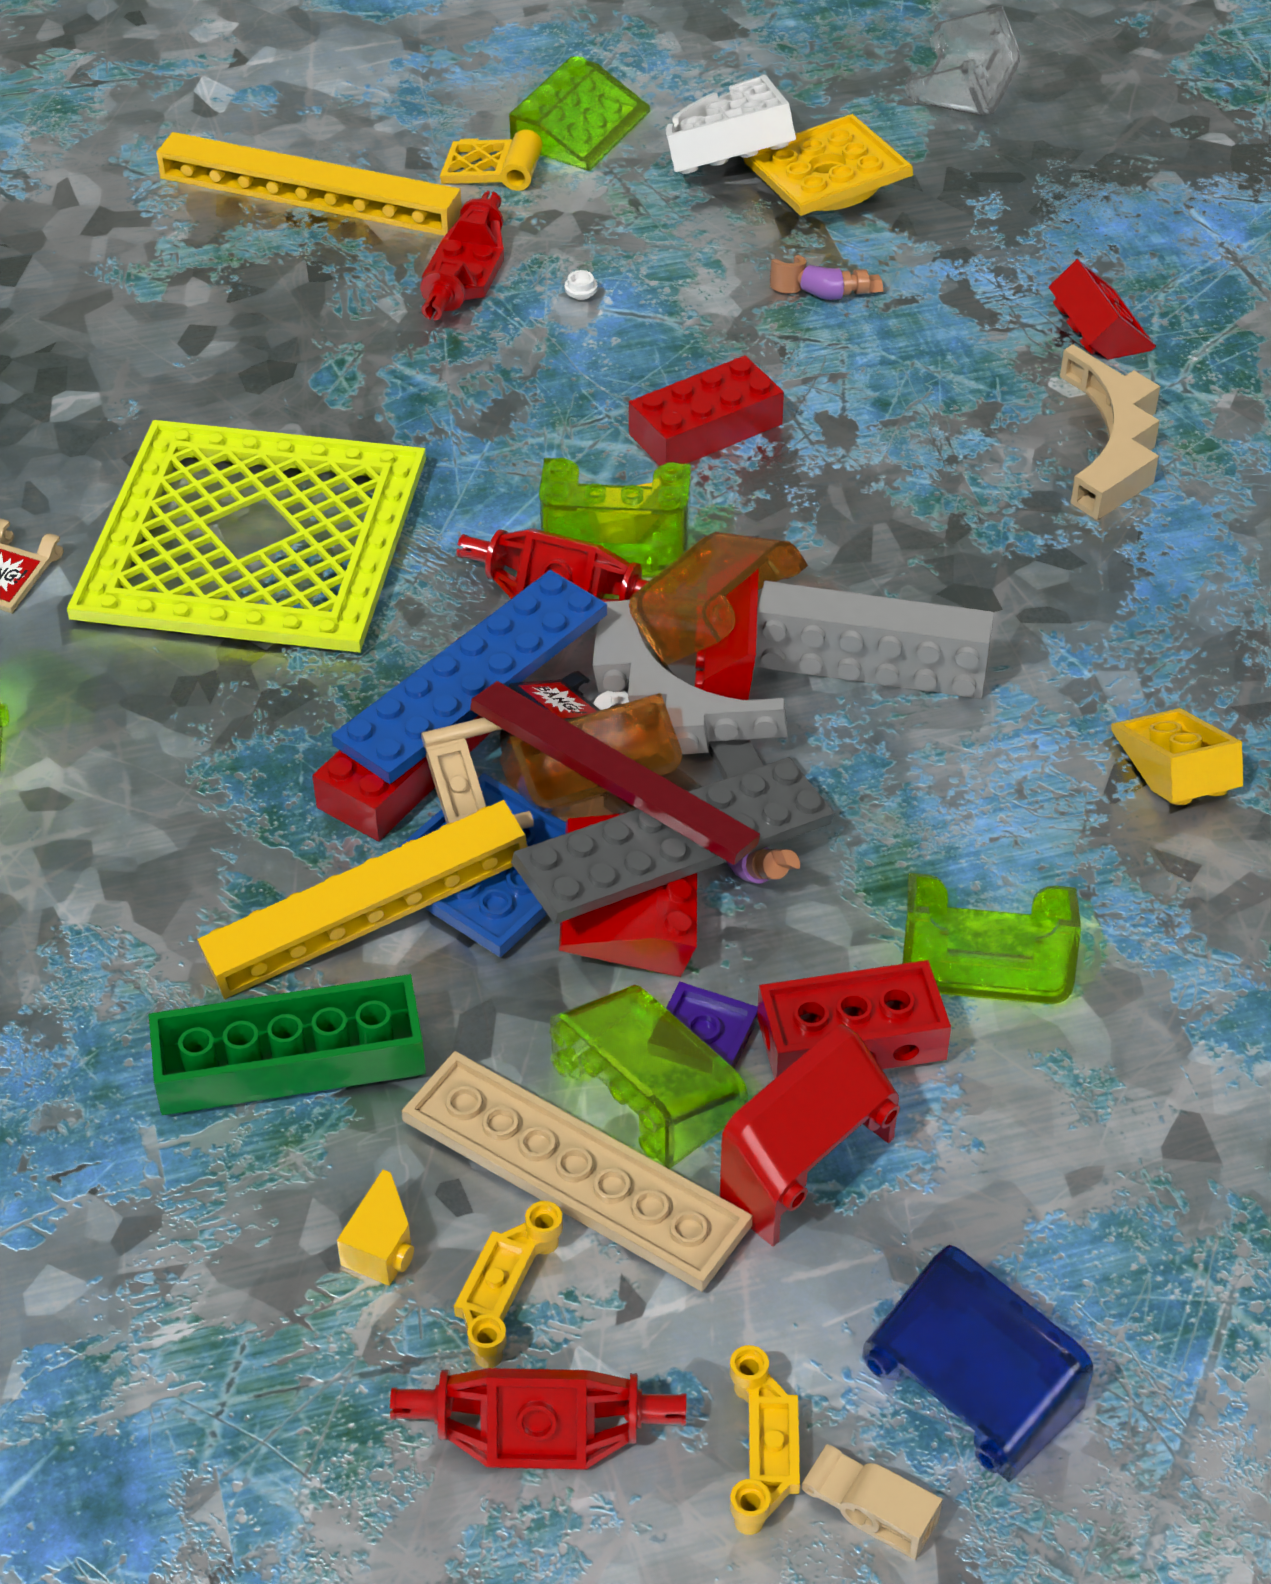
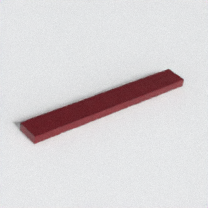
M496 681L471 699L470 710L727 862L735 865L758 845L760 833L499 681Z

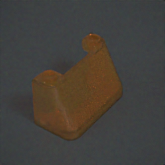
M714 532L699 540L636 591L630 598V613L664 666L720 642L733 630L736 621L735 613L725 596L758 568V590L763 588L764 581L777 582L781 579L792 578L804 570L808 564L794 544L788 541Z

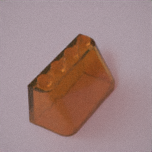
M661 693L566 720L662 777L671 775L681 763L682 750ZM516 736L509 737L499 758L508 783L530 805L542 812H552L611 794V792Z

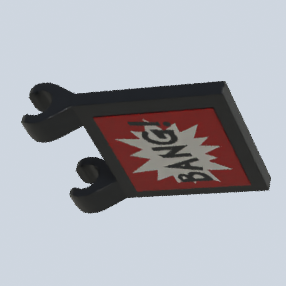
M574 671L563 679L509 684V688L579 729L610 727L616 733H621L625 729V726L620 722L621 719L631 715V711L621 703H616L605 711H601L583 697L584 694L579 690V687L584 683L588 684L590 679L580 671Z

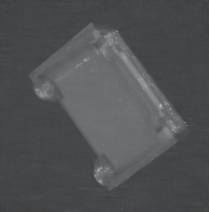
M1003 5L938 22L933 35L930 37L931 48L934 53H937L938 60L930 74L921 75L919 72H913L908 75L905 81V92L908 98H911L915 103L978 116L993 114L1020 63L1019 47Z

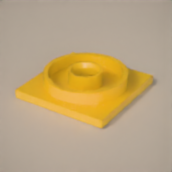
M854 114L795 134L796 140L788 142L789 145L784 148L773 150L768 147L758 150V154L752 157L744 158V163L800 216L813 211H831L854 206L870 198L880 187L913 176V166Z

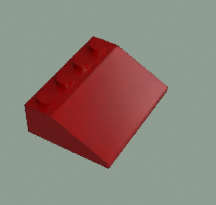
M622 814L568 818L565 834ZM698 872L560 922L559 951L681 977L697 947Z

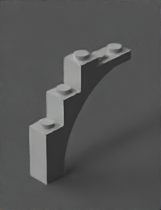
M637 600L605 602L607 603V616L597 623L592 665L598 693H604L608 690L612 692L628 691L633 723L664 722L669 755L709 753V741L788 737L784 698L740 700L706 692L684 682L662 667L645 646L641 638L642 625Z

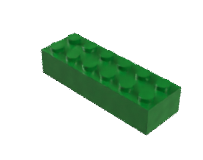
M411 974L148 1014L154 1086L161 1115L426 1074L423 1040Z

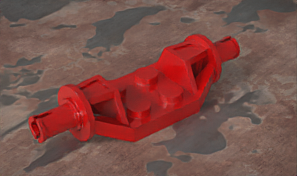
M490 191L484 192L481 199H471L463 205L460 210V218L441 240L422 275L420 290L423 298L426 300L422 305L421 311L427 319L431 320L436 311L434 321L439 320L443 311L458 309L464 300L486 296L504 261V248L501 236L504 221L502 213L498 209L501 206L502 200L496 192H492L490 199H488Z
M533 528L510 533L499 529L495 532L491 542L462 534L457 543L458 546L463 547L462 549H456L457 557L485 563L487 579L494 580L511 599L546 572L552 570L603 602L637 600L666 609L671 600V597H667V594H672L671 585L643 580L641 564L629 563L602 545ZM507 566L516 570V577L504 571V567ZM605 594L619 595V599H603Z
M486 1368L450 1375L449 1370H441L439 1385H436L435 1389H398L397 1387H392L390 1395L391 1420H434V1424L438 1428L439 1440L448 1439L486 1467L588 1469L627 1443L636 1444L637 1429H642V1424L686 1426V1393L642 1394V1389H638L637 1373H630V1379L590 1370ZM451 1412L480 1415L481 1431L450 1419ZM624 1415L625 1420L629 1421L595 1433L596 1418Z

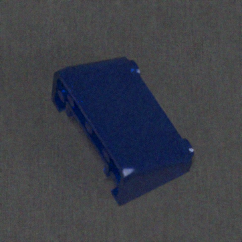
M952 1245L945 1246L930 1260L866 1340L862 1353L865 1364L874 1375L882 1379L886 1377L891 1380H898L905 1372L975 1431V1456L979 1463L989 1472L998 1473L1009 1483L1084 1409L1094 1371L1090 1356L1080 1344L968 1254Z

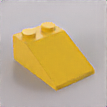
M1182 708L1111 724L1112 733L1150 789L1171 804L1185 805L1191 803L1193 798L1205 795L1222 796L1230 789L1243 786L1242 741Z

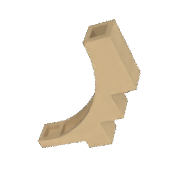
M1072 344L1063 351L1060 377L1085 392L1095 403L1107 426L1109 441L1101 454L1088 467L1075 475L1070 503L1098 521L1154 483L1159 455L1151 450L1155 448L1160 420L1152 415L1156 413L1160 386L1135 370L1124 376Z

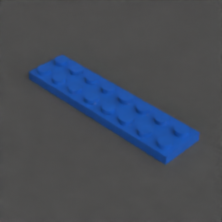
M549 570L332 734L333 746L391 784L426 757V748L421 738L422 732L471 721L476 718L478 714L470 710L473 697L496 681L509 687L510 683L525 680L607 616V603L554 571Z

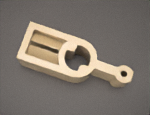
M827 1444L803 1480L801 1488L808 1495L815 1498L818 1497L840 1509L843 1517L856 1528L914 1560L919 1556L939 1521L943 1500L885 1467L873 1463L862 1465L842 1454L836 1447Z

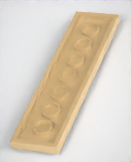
M456 1051L448 1057L401 1110L403 1122L538 1199L555 1203L566 1215L701 1292L704 1291L752 1227L753 1215Z

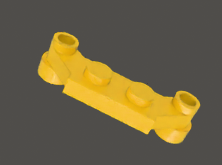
M536 1202L527 1209L525 1223L503 1233L491 1232L454 1304L455 1316L464 1320L469 1348L474 1353L476 1363L483 1368H494L503 1359V1350L507 1342L506 1327L503 1320L535 1256L540 1253H552L559 1245V1236L563 1230V1218L561 1209L553 1202Z
M753 1345L741 1346L732 1353L729 1371L736 1395L746 1400L749 1404V1479L741 1480L735 1484L730 1494V1512L734 1517L735 1527L745 1535H754L761 1531L766 1519L789 1494H799L798 1395H788L769 1375V1359L767 1354L761 1348Z

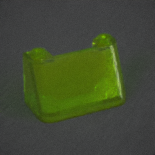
M908 873L902 964L929 960L940 994L1043 1004L1061 1003L1072 994L1081 935L1076 887L1047 886L1042 888L1033 898L1031 914L947 907L948 890L940 878L929 874Z

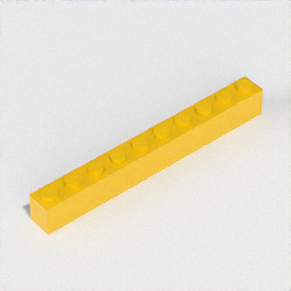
M172 132L156 151L161 179L443 236L448 233L460 218V210L462 208L460 188Z

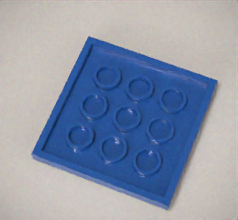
M483 773L478 777L486 806H491L504 800L513 815L526 811L531 812L534 826L522 829L525 833L528 847L565 834L566 822L489 775ZM442 809L398 847H401L410 840H416L432 833L445 825L446 821ZM514 866L424 907V909L499 957H502L547 915Z

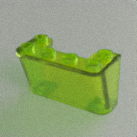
M631 985L551 1017L549 1033L551 1036L552 1055L550 1058L556 1071L563 1077L569 1076L575 1080L581 1078L586 1073L590 1077H597L601 1080L619 1104H627L639 1116L640 1136L638 1137V1142L644 1153L651 1159L657 1158L668 1169L672 1168L724 1129L730 1118L748 1102V1089L740 1074L639 985Z

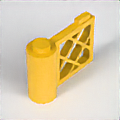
M524 129L515 133L513 139L478 140V138L453 141L440 174L441 184L503 182L511 190H525L531 183L542 150L543 142L541 137L532 130ZM493 151H500L492 156L490 155ZM459 152H470L462 157L459 155ZM480 158L482 159V161H480V162H478V163H476V164H474V165L471 164L472 162H474V161H476V160H478V159H480ZM462 167L464 168V170L460 172H454ZM490 167L495 168V171H484Z

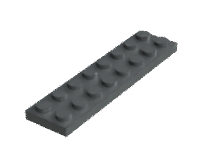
M790 757L689 791L696 797L760 833L758 845L748 854L831 824L835 814ZM636 809L514 851L511 863L553 923L557 924L727 861L650 815Z

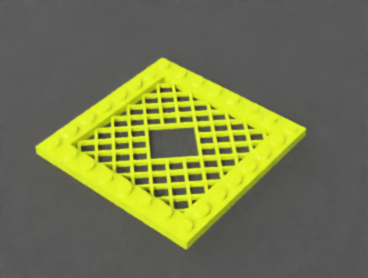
M153 420L68 604L67 613L69 620L361 653L426 461V450L420 447ZM188 457L199 460V462L187 467L180 463L181 460ZM221 461H228L234 464L221 471L214 466V464ZM254 465H263L268 469L254 475L248 468ZM175 467L178 471L172 473L173 468ZM205 468L212 474L198 481L191 475ZM295 468L301 470L302 473L288 478L283 471ZM238 472H241L246 477V479L231 484L226 479ZM331 472L337 476L323 482L317 475ZM274 475L281 481L268 488L261 483V481ZM361 475L370 477L372 480L358 486L352 479ZM182 478L189 482V485L177 490L170 486V483ZM308 479L316 485L302 492L295 486ZM218 481L224 487L211 494L204 489V487ZM342 483H345L350 488V490L337 496L330 490ZM251 485L259 491L246 498L238 492ZM375 488L372 499H370L365 492ZM288 489L293 494V496L280 502L274 497V494ZM165 490L168 494L162 496V493ZM195 491L202 497L189 504L181 498ZM319 493H323L328 498V500L317 505H313L308 499ZM229 495H232L237 501L223 508L216 502ZM356 496L363 502L351 509L343 503ZM266 498L298 533L238 560L210 530L207 524ZM172 501H175L180 507L166 514L159 508ZM299 502L307 508L294 515L286 509ZM208 504L214 510V512L203 517H199L194 512ZM334 506L342 512L329 519L321 513ZM367 511L365 519L362 523L361 520L357 517V515ZM153 514H155L157 518L151 520ZM187 514L192 520L191 522L178 528L172 523V520ZM311 516H314L320 522L307 529L299 523ZM349 519L355 527L340 533L335 525ZM163 524L169 529V532L155 538L149 532V530ZM198 528L205 534L192 541H189L184 536V534ZM327 529L333 537L320 543L312 537ZM359 535L354 547L348 539ZM144 537L147 541L140 544ZM175 538L182 544L168 552L161 546ZM302 540H305L311 546L298 553L290 547ZM212 542L217 549L202 556L197 548ZM339 543L347 550L334 557H331L326 549ZM153 548L159 554V556L145 562L138 556ZM280 550H283L288 555L287 558L273 563L267 557ZM188 552L194 557V560L181 566L174 561V558ZM315 554H319L324 560L312 567H309L303 561ZM225 556L230 564L216 570L209 564V562ZM350 559L345 571L339 564ZM258 560L266 566L252 574L245 568V566ZM133 561L136 564V566L130 568ZM165 562L172 569L159 576H155L150 570ZM294 564L302 570L288 578L281 572V570ZM201 566L208 573L194 580H191L186 574ZM332 568L337 576L323 582L316 575ZM236 570L244 577L230 584H227L222 578ZM144 573L149 579L134 587L127 581V579ZM272 574L279 580V582L263 588L258 582ZM179 577L184 582L183 585L170 591L163 585V583ZM309 578L315 586L300 593L294 585ZM215 581L219 585V589L206 595L199 589V587ZM341 584L336 596L330 589ZM251 585L256 593L243 599L235 593V591ZM156 587L159 592H150L147 590ZM287 589L292 597L279 603L271 597V595ZM192 591V593H193L196 597H194V596H185V595H183V594H186V593ZM320 593H323L329 599L316 607H313L307 600ZM227 595L232 601L221 600L219 598H222ZM264 599L268 605L257 604L256 602ZM300 603L304 609L293 608L292 606Z

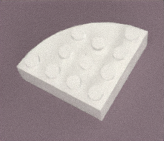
M762 75L729 86L730 92L718 97L717 93H711L691 103L679 111L672 118L673 124H668L665 129L675 173L680 171L681 174H688L697 171L698 166L710 163L711 166H718L727 163L728 158L740 155L742 158H747L758 154V150L770 147V149L776 150L788 146V142L796 140L788 101L766 75Z

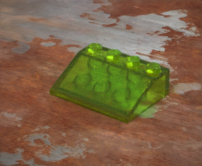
M571 56L509 114L510 139H513L515 133L520 130H532L541 137L543 142L541 156L591 171L650 112V106L598 63L585 60L583 57Z

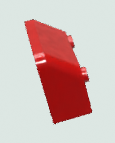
M845 1024L835 1027L743 1105L730 1118L723 1130L720 1198L753 1215L752 1227L750 1229L772 1247L779 1242L781 1215L787 1210L794 1211L807 1196L808 1172L859 1126L863 1124L887 1143L894 1139L896 1119L900 1111L898 1106L899 1095L862 1038Z

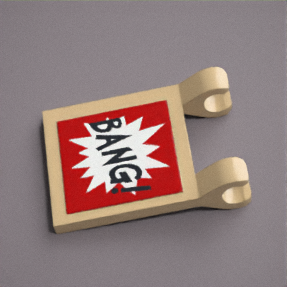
M0 518V610L12 614L49 564L61 558L64 549L62 546L57 545L60 537L50 533L45 534L42 538L37 554L9 546L8 544L14 539V533L7 530L10 526V521Z

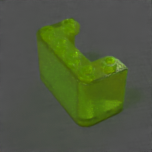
M544 458L539 491L540 530L602 545L629 563L641 564L642 578L670 579L679 577L686 572L690 539L691 464L669 462L659 466L654 471L652 487L601 485L596 483L579 484V467L575 462L566 458Z

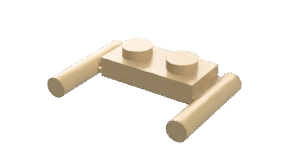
M484 717L421 733L422 742L427 752L426 758L446 824L454 823L486 806L465 740L466 738L502 730V728ZM530 811L514 814L522 829L534 826Z

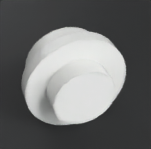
M577 270L570 273L564 285L566 294L577 300L588 299L597 292V282L594 276L585 270Z

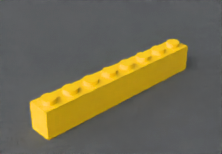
M502 800L491 806L482 807L476 813L454 823L445 824L438 830L421 838L410 840L401 847L379 857L370 858L363 864L346 872L333 875L324 882L302 892L293 893L286 899L269 907L253 911L247 917L216 928L209 934L198 938L197 941L211 974L225 1000L513 867L511 862L514 851L528 847L526 836L506 802Z

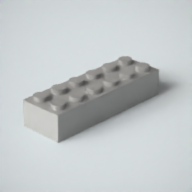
M764 581L757 609L755 667L982 699L994 612Z

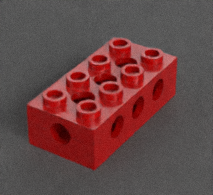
M929 960L759 985L757 1019L774 1079L830 1031L841 1024H845L862 1038L882 1070L947 1060L951 1025Z

